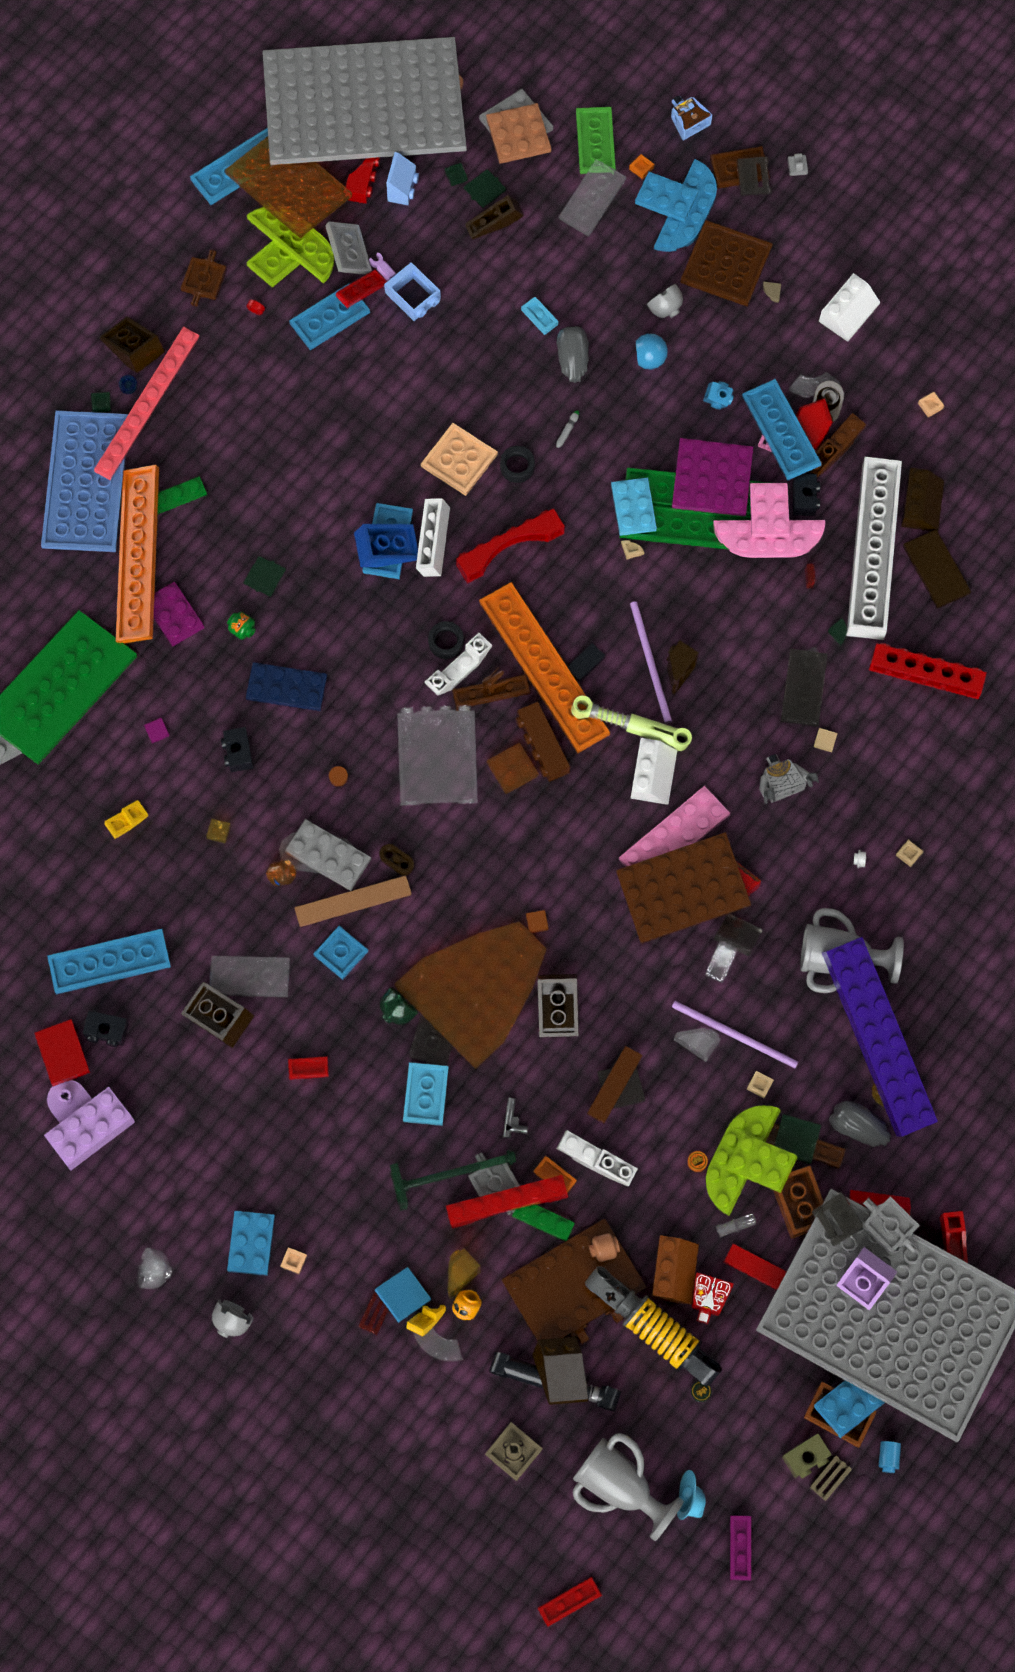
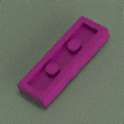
M730 1516V1580L751 1581V1516Z

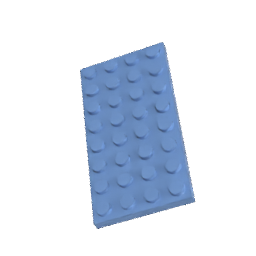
M74 411L55 412L41 541L42 549L116 552L126 456L111 480L94 472V468L128 414Z

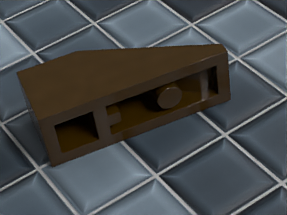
M507 195L465 223L471 239H476L510 226L522 218L524 214L518 201Z

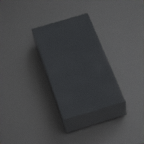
M592 643L567 667L574 678L581 682L605 659L606 655Z

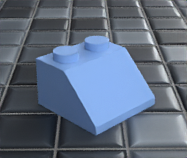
M398 152L394 153L387 179L388 202L409 205L410 199L414 198L415 189L413 186L418 183L419 173H416V165Z

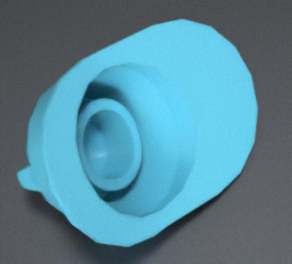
M688 1470L684 1473L680 1483L679 1497L684 1500L683 1505L677 1512V1517L680 1520L685 1519L687 1516L701 1518L706 1504L705 1494L696 1486L694 1472Z

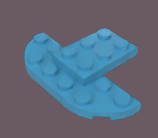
M694 159L683 184L648 172L635 199V204L668 216L654 245L655 250L673 252L684 246L688 247L698 238L715 202L717 193L715 177L711 170L702 162Z

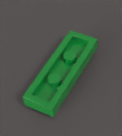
M200 477L159 492L157 515L207 495Z
M538 1205L515 1209V1212L512 1214V1217L565 1242L568 1240L575 1225L574 1222Z

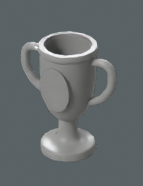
M822 908L816 911L813 916V925L807 924L804 932L800 971L808 972L807 985L815 992L830 993L836 991L834 984L819 985L813 981L814 973L830 974L822 952L860 938L856 935L851 921L843 913L835 909ZM822 916L835 917L847 927L848 932L822 927L819 925V920ZM903 937L894 938L893 944L888 950L871 949L870 945L864 940L873 964L886 968L889 982L896 984L899 980L902 966Z
M622 1433L613 1435L609 1442L602 1438L573 1477V1480L578 1482L573 1489V1497L583 1508L601 1513L609 1512L616 1508L629 1511L640 1509L653 1521L650 1538L654 1541L661 1536L684 1503V1500L678 1497L672 1503L664 1505L650 1496L649 1485L643 1475L644 1457L634 1440ZM616 1442H623L633 1451L637 1460V1467L614 1447ZM585 1487L609 1504H593L585 1499L580 1491Z

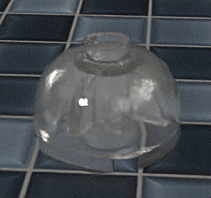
M146 1248L141 1257L144 1261L142 1266L139 1265L137 1284L139 1288L156 1289L165 1283L166 1278L170 1279L172 1267L169 1266V1260L163 1252Z

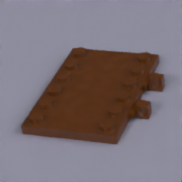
M605 1219L501 1280L537 1341L565 1338L571 1335V1337L577 1336L583 1345L589 1341L587 1334L583 1330L587 1328L586 1324L603 1314L606 1316L611 1314L616 1324L623 1321L624 1318L621 1314H616L611 1306L606 1304L604 1300L590 1291L585 1285L586 1279L597 1266L606 1268L611 1275L622 1282L629 1290L635 1291V1295L647 1288L619 1241L620 1252L617 1253L615 1259L598 1262L596 1257H591L589 1245H592L594 1237L607 1233L615 1237Z

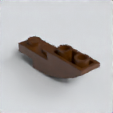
M852 413L831 438L827 439L816 451L821 461V466L809 472L817 474V478L826 472L851 447L857 436L865 429L866 424Z

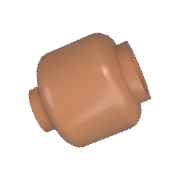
M610 1233L594 1237L592 1245H589L591 1257H596L598 1262L615 1259L617 1253L620 1252L616 1236L613 1237Z

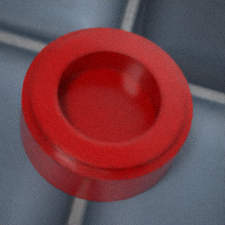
M249 300L246 305L249 311L257 315H262L265 307L255 300Z

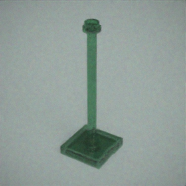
M508 1150L506 1151L507 1155L408 1181L406 1179L402 1180L398 1163L390 1165V1175L400 1211L408 1209V1200L405 1193L409 1191L408 1189L508 1162L509 1165H513V1163H516L514 1151Z

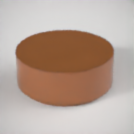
M336 766L330 770L329 780L334 786H343L348 780V773L345 768Z

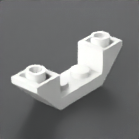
M478 633L465 645V651L442 672L437 670L425 681V684L437 696L451 691L479 666L491 649L492 644Z

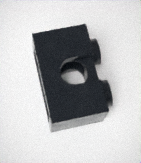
M801 474L794 477L793 515L815 516L816 510L820 509V498H817L816 492H820V481H817V474Z
M246 727L223 731L224 738H221L222 749L227 750V755L224 756L225 766H229L231 772L253 769ZM233 748H240L238 752H231Z
M88 1011L83 1035L89 1042L98 1043L99 1040L106 1041V1045L111 1047L123 1046L129 1022L126 1018ZM104 1027H110L108 1034H101V1030Z

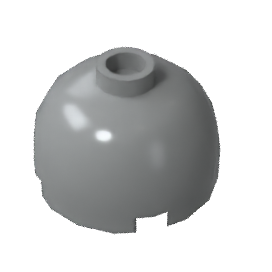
M674 284L648 302L647 306L654 315L660 318L667 316L673 318L680 313L678 309L682 306L683 295L678 286Z
M221 1299L216 1303L212 1313V1322L218 1329L217 1333L226 1338L228 1336L235 1337L244 1334L254 1318L250 1313L248 1316L244 1314V1308L228 1300H224L221 1303Z

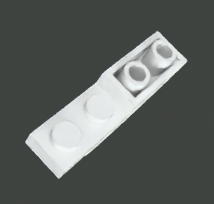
M568 1130L565 1131L556 1148L583 1166L626 1186L630 1185L638 1169L608 1151L597 1148Z

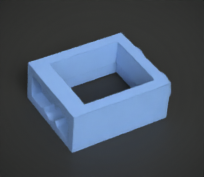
M413 263L408 264L384 284L385 293L413 321L417 318H422L428 309L438 305L441 300L440 290ZM412 279L430 295L415 309L397 293L398 290Z

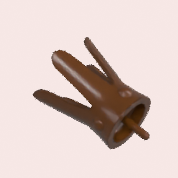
M497 667L490 676L483 679L484 688L481 691L486 689L489 693L494 692L496 688L509 683V680L494 684L504 674L503 671H500L491 677L498 670L499 667Z

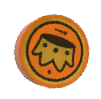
M695 1151L689 1155L687 1163L692 1171L701 1172L706 1168L708 1159L703 1152Z

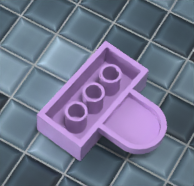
M69 1080L52 1086L47 1096L48 1107L60 1124L44 1136L70 1171L135 1123L132 1116L109 1087L92 1099L81 1084Z

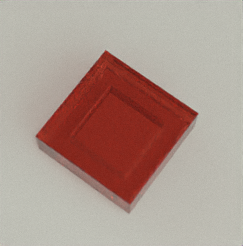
M807 564L805 568L806 588H813L816 581L813 564Z

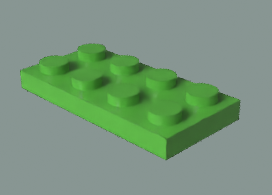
M611 107L576 108L580 174L615 173Z

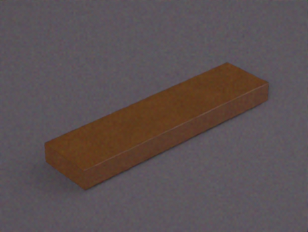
M526 675L497 680L494 684L509 680V683L496 688L491 693L486 689L481 691L484 688L483 683L453 689L452 693L456 709L530 694Z
M627 1046L624 1047L587 1115L605 1124L643 1055Z
M775 1123L766 1140V1143L837 1169L840 1168L846 1149Z

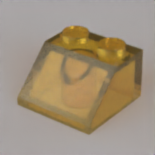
M464 1248L461 1251L456 1250L449 1257L451 1259L448 1272V1297L450 1299L455 1297L480 1273V1265Z

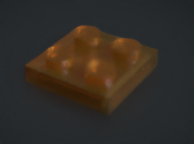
M520 743L487 760V765L505 794L539 776Z

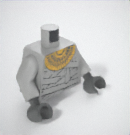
M774 754L767 758L770 767L766 768L764 775L761 776L759 790L764 797L765 804L768 803V799L773 803L805 790L806 782L809 787H812V782L816 781L819 783V779L816 773L808 772L798 764L792 763L789 759L780 762L777 754Z

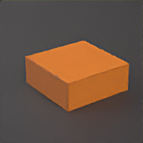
M642 154L629 165V170L642 180L647 176L648 172L654 169V164Z

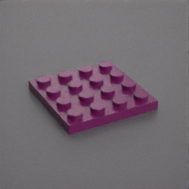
M680 438L672 508L746 517L753 447Z

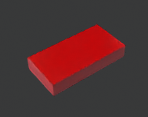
M327 1056L288 1059L289 1080L329 1077Z

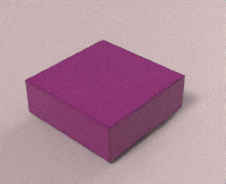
M162 718L144 725L151 743L169 737Z

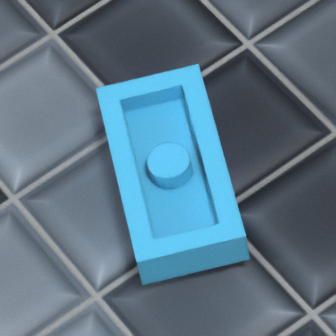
M536 297L521 307V311L544 335L558 325V320Z

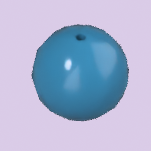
M645 334L636 340L638 366L652 370L665 362L668 348L662 337L656 334Z

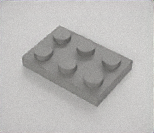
M328 222L325 226L338 272L364 275L370 273L372 269L359 225Z

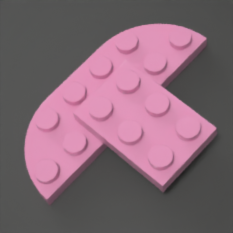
M750 483L751 520H719L713 522L714 531L720 543H723L730 549V552L750 558L801 556L808 553L819 543L825 528V520H789L787 483Z

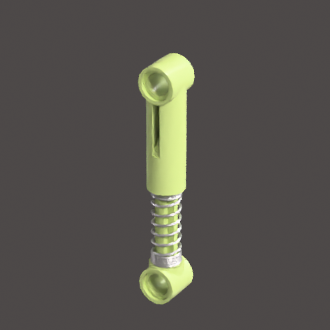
M578 696L571 707L572 714L578 719L590 717L596 718V720H604L606 723L611 722L610 724L620 725L621 728L623 726L626 732L647 739L661 741L666 745L672 746L677 751L685 750L692 740L691 732L686 728L678 729L635 714H619L618 711H610L609 708L604 709V706L599 707L587 696ZM577 705H585L586 710L578 709ZM677 736H682L685 739V743H680L677 740Z

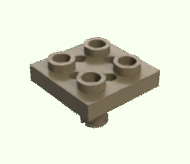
M511 1422L485 1455L517 1482L543 1448Z

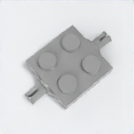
M483 1153L475 1156L480 1167L477 1171L468 1175V1178L479 1197L519 1186L504 1157L487 1162ZM515 1210L507 1211V1214L510 1215L511 1212L514 1213Z
M891 1196L878 1206L869 1198L863 1203L871 1211V1214L861 1226L890 1255L903 1245L912 1253L918 1248L910 1238L920 1225Z

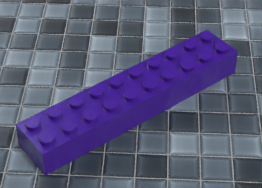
M863 937L822 952L824 961L896 1136L903 1137L938 1122Z

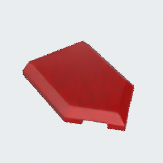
M825 398L800 407L796 414L815 452L819 449L833 423Z

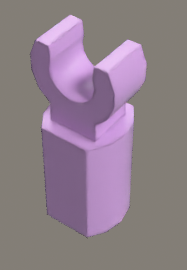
M377 253L376 256L379 260L373 261L370 258V265L377 268L382 277L389 281L397 273L386 261H383L382 255Z

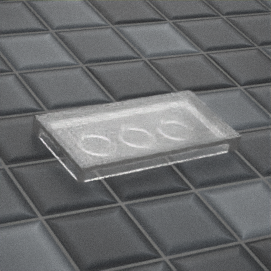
M596 159L561 212L559 219L589 237L622 187L626 176Z
M212 956L210 986L225 996L288 997L290 958Z

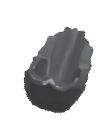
M582 327L562 328L558 333L556 341L561 372L569 378V382H580L581 377L587 372L589 340Z
M852 1101L836 1104L834 1113L829 1117L831 1126L836 1131L863 1144H868L871 1147L886 1146L891 1141V1134L887 1131L886 1123L861 1104Z

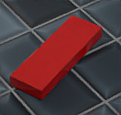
M373 270L336 293V297L349 308L384 287L387 281L376 270Z
M735 1244L732 1245L724 1260V1263L776 1290L787 1272Z
M590 1577L537 1609L545 1624L549 1627L601 1597L602 1594L593 1578Z

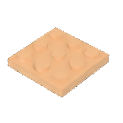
M452 423L422 461L421 467L466 496L496 458L498 451Z

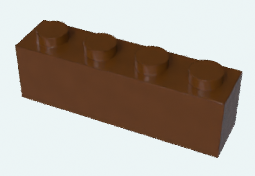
M536 702L517 710L516 723L525 732L523 737L527 745L530 744L533 749L531 753L534 760H538L541 765L539 769L542 776L547 777L550 782L569 774L570 766L539 703Z

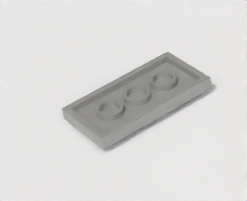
M306 819L285 850V853L350 891L371 861L370 856Z

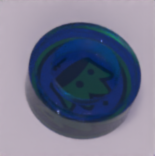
M125 375L120 378L119 388L122 393L132 394L137 390V381L133 376Z

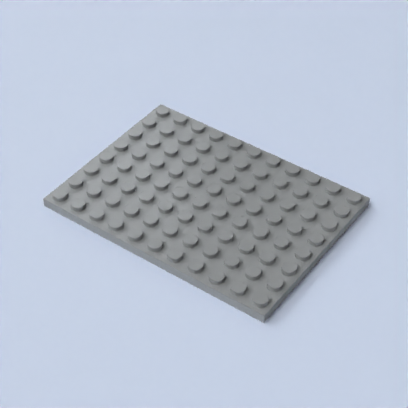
M455 37L263 50L270 165L394 156L395 152L404 156L466 151Z
M830 1189L756 1331L953 1441L958 1442L1015 1329V1289L913 1233L910 1239L918 1246L913 1253L903 1245L890 1255L861 1226L869 1218L871 1211ZM864 1247L897 1271L892 1281L870 1310L836 1286Z

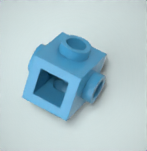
M711 382L708 384L703 401L710 403L712 408L721 410V408H725L732 403L734 397L732 394L733 389L724 382Z

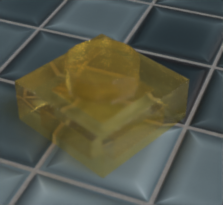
M211 819L206 836L207 839L226 843L231 826L230 823Z

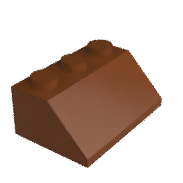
M660 1235L651 1299L692 1304L699 1244L681 1238Z
M821 1382L815 1391L804 1418L838 1436L834 1429L829 1426L814 1408V1405L835 1389ZM877 1411L871 1413V1415L841 1439L859 1448Z

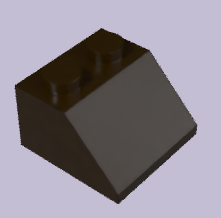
M679 641L677 645L673 644L668 651L667 671L671 691L674 695L695 669L699 652L682 641Z

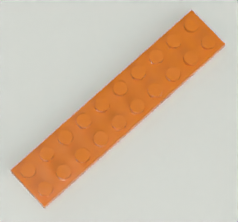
M157 465L123 471L116 621L117 643L124 644L153 639L159 467Z
M512 582L480 599V605L576 752L579 753L609 736L610 731L601 719L596 720V718L590 717L578 719L572 714L571 707L574 700L578 696L586 695ZM577 705L578 709L586 710L585 705Z

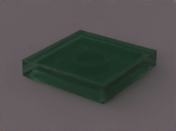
M783 1114L774 1146L797 1155L798 1161L811 1164L821 1125Z

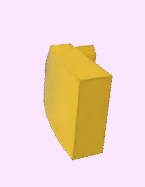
M440 1305L438 1309L422 1306V1313H418L407 1321V1329L424 1336L443 1316L446 1306Z

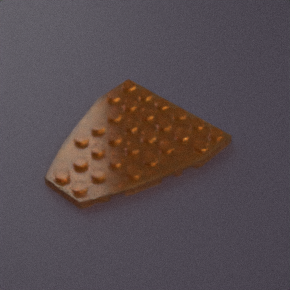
M520 922L478 933L422 958L394 986L477 1069L505 1042L533 989L547 949Z

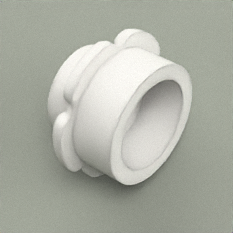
M858 850V853H854V865H857V868L865 867L866 852Z

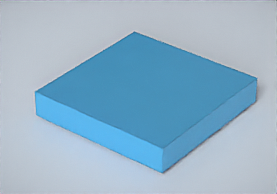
M338 926L313 955L343 980L369 951L342 927Z
M408 1267L375 1289V1292L398 1323L431 1301L430 1296Z

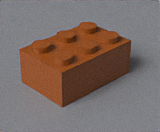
M811 1166L790 1172L781 1193L773 1190L791 1239L808 1233L824 1202Z

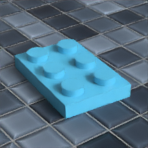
M648 478L611 482L619 536L656 531L657 527Z
M409 1062L403 1122L443 1126L449 1066Z

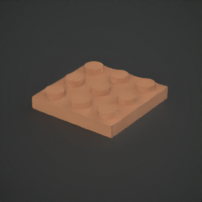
M538 103L486 115L499 164L551 152V146Z

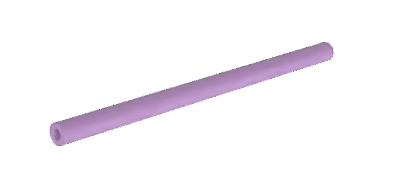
M632 602L630 606L665 724L672 722L638 603Z
M674 1001L672 1008L793 1068H796L798 1061L677 1001Z

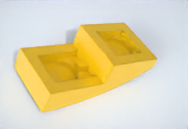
M137 800L122 808L121 813L106 820L104 825L114 839L146 819L148 813Z

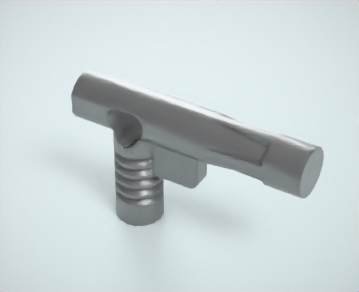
M508 1098L503 1138H511V1132L523 1134L528 1132V1126H519V1118L513 1117L516 1101L514 1098ZM507 1125L511 1126L512 1129L506 1130Z

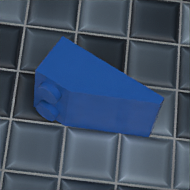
M363 524L354 532L360 567H383L417 561L418 546L413 524Z

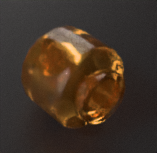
M288 860L276 861L269 865L266 875L274 886L289 885L296 877V868Z

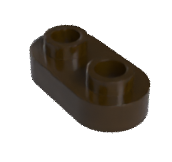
M386 844L381 847L379 856L384 864L403 876L413 872L414 861L409 855L392 844ZM391 853L393 856L391 858H387L386 854ZM407 864L408 868L403 869L401 866Z

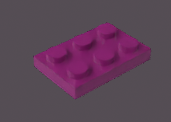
M175 582L154 593V620L172 647L204 629L203 623Z

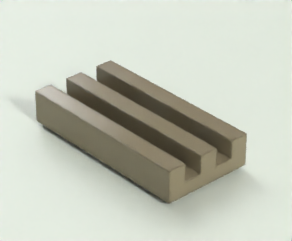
M835 1456L810 1486V1489L826 1501L852 1469L841 1461L838 1456ZM835 1463L839 1464L821 1488L817 1489L816 1486ZM843 1468L845 1470L844 1473L824 1495L822 1492Z

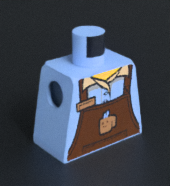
M676 96L672 100V104L675 107L672 109L671 118L683 141L711 125L712 114L695 98L691 97L684 101L681 96Z

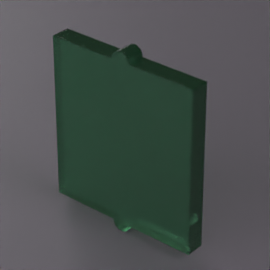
M488 169L464 186V190L471 196V199L475 200L482 208L506 191V188L498 181V177L495 178Z
M258 556L243 584L255 589V592H261L271 597L286 569L275 564L274 561H268Z

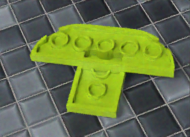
M262 207L247 215V219L272 240L247 261V266L272 288L300 264L322 283L327 281L334 267L332 247L319 232L300 216L283 207H278V209Z
M766 1105L755 1106L737 1115L729 1124L709 1164L706 1173L707 1192L715 1206L728 1216H730L747 1179L781 1193L798 1158L793 1153L766 1143L780 1113L779 1108Z

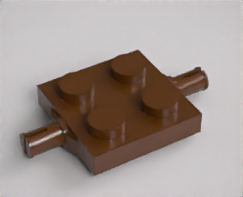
M214 250L209 251L207 259L192 257L181 285V291L193 295L190 303L193 306L194 304L198 306L200 297L212 300L217 298L227 268L214 261L217 254Z

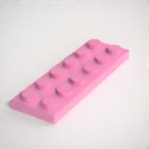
M703 786L622 854L619 860L627 867L699 842L730 816V812Z

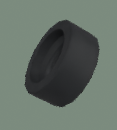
M512 446L503 452L500 459V470L505 479L510 482L521 483L527 481L533 475L535 459L529 449L523 446ZM514 456H521L527 459L528 468L524 472H512L507 468L508 459Z
M448 621L439 622L434 625L429 631L428 636L431 652L442 659H451L459 655L464 645L463 631L460 627ZM442 631H450L456 635L457 644L451 649H441L435 643L436 635Z

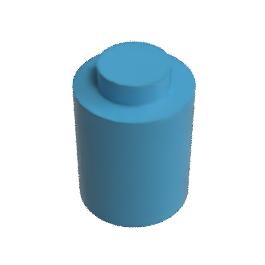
M880 1442L879 1467L883 1468L882 1472L895 1473V1469H899L900 1443Z

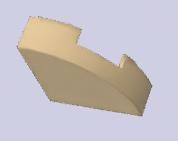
M629 540L621 541L626 559L644 555L640 545Z

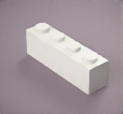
M425 499L416 563V569L424 577L441 576L450 512V507L443 499Z

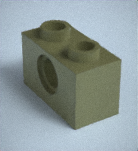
M816 1434L783 1455L782 1459L794 1478L800 1476L803 1479L812 1473L810 1469L817 1465L820 1468L828 1463L829 1460L827 1458L832 1454L820 1435ZM808 1452L813 1456L812 1463H806L803 1460V1453Z

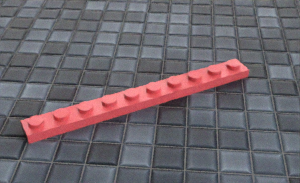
M185 327L182 328L94 468V472L108 480L112 479L198 341V334Z

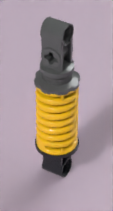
M597 1266L586 1279V1287L611 1306L616 1314L619 1313L625 1318L622 1325L631 1331L633 1330L634 1334L641 1332L639 1338L644 1340L647 1337L645 1340L647 1345L653 1342L651 1345L653 1350L659 1347L657 1350L659 1355L666 1352L663 1358L668 1360L671 1357L669 1363L676 1368V1371L679 1372L685 1368L705 1386H709L721 1373L722 1367L700 1349L702 1341L696 1339L691 1333L685 1334L686 1329L684 1327L680 1328L678 1322L674 1323L672 1317L668 1318L666 1312L662 1313L660 1307L656 1308V1304L647 1295L641 1299L635 1295V1291L629 1290L602 1266Z

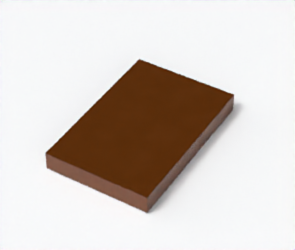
M762 146L710 155L717 189L770 179Z

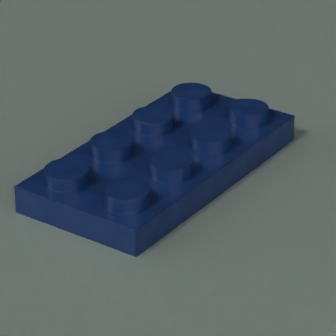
M253 662L246 700L321 711L327 674Z

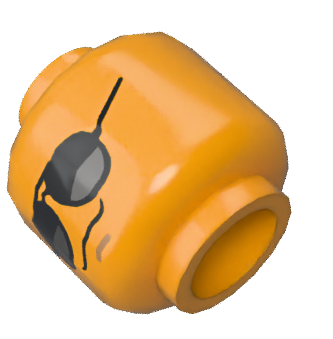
M473 1290L460 1291L452 1304V1310L461 1320L474 1319L481 1307V1299Z

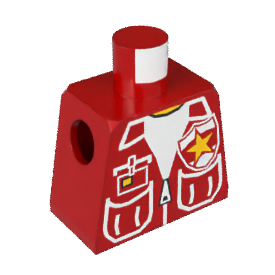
M696 1273L692 1308L699 1310L698 1322L708 1324L711 1314L719 1316L734 1283Z

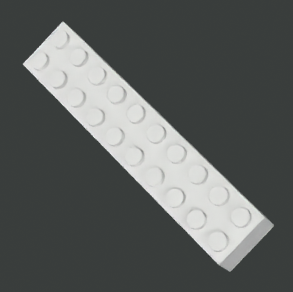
M872 457L864 458L846 636L884 640L887 632L902 461Z

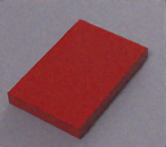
M72 1019L34 1033L52 1086L90 1073Z

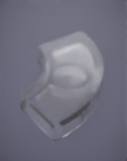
M827 372L816 378L800 375L790 386L789 391L800 396L811 397L814 396L817 386L822 382L834 381L839 385L841 382Z
M434 1328L424 1336L413 1332L419 1346L430 1356L443 1361L462 1360L457 1339L448 1340L442 1338L435 1332Z

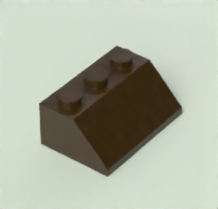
M910 467L907 476L901 527L926 531L937 530L938 532L944 487L943 479L929 470Z

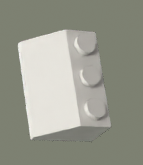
M853 273L821 311L819 322L848 342L879 306L880 301L869 284Z
M641 738L631 799L669 804L677 755L676 749L658 740Z

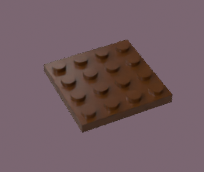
M705 220L680 283L748 307L773 244Z

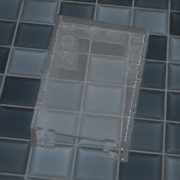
M461 705L459 709H451V706H440V710H432V707H421L420 711H413V707H403L401 711H398L401 806L424 803H478L474 709H470V705Z

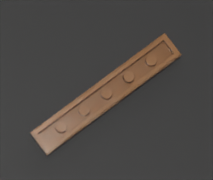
M402 876L295 907L299 926L303 927L410 896L411 890L407 877Z

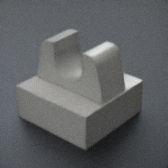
M800 153L788 157L790 176L807 175L806 155Z

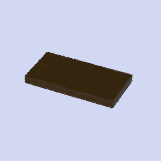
M937 530L903 544L905 552L937 609L971 593Z

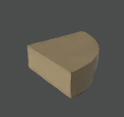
M763 282L764 293H766L770 300L779 303L781 284Z

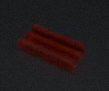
M374 1292L358 1327L377 1336L389 1309L385 1306L376 1328L373 1329V1324L383 1305V1301L380 1299L369 1325H365L378 1296Z

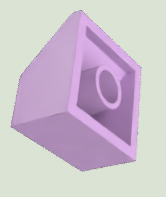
M864 1247L836 1286L870 1310L892 1281L897 1271Z

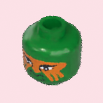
M244 612L233 613L227 622L229 632L240 640L247 637L251 638L256 631L254 628L255 621Z

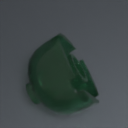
M389 987L380 999V1009L383 1012L381 1017L389 1024L393 1022L397 1025H404L410 1022L418 1014V1011L411 1003L409 1004L405 1000L406 998L392 987Z

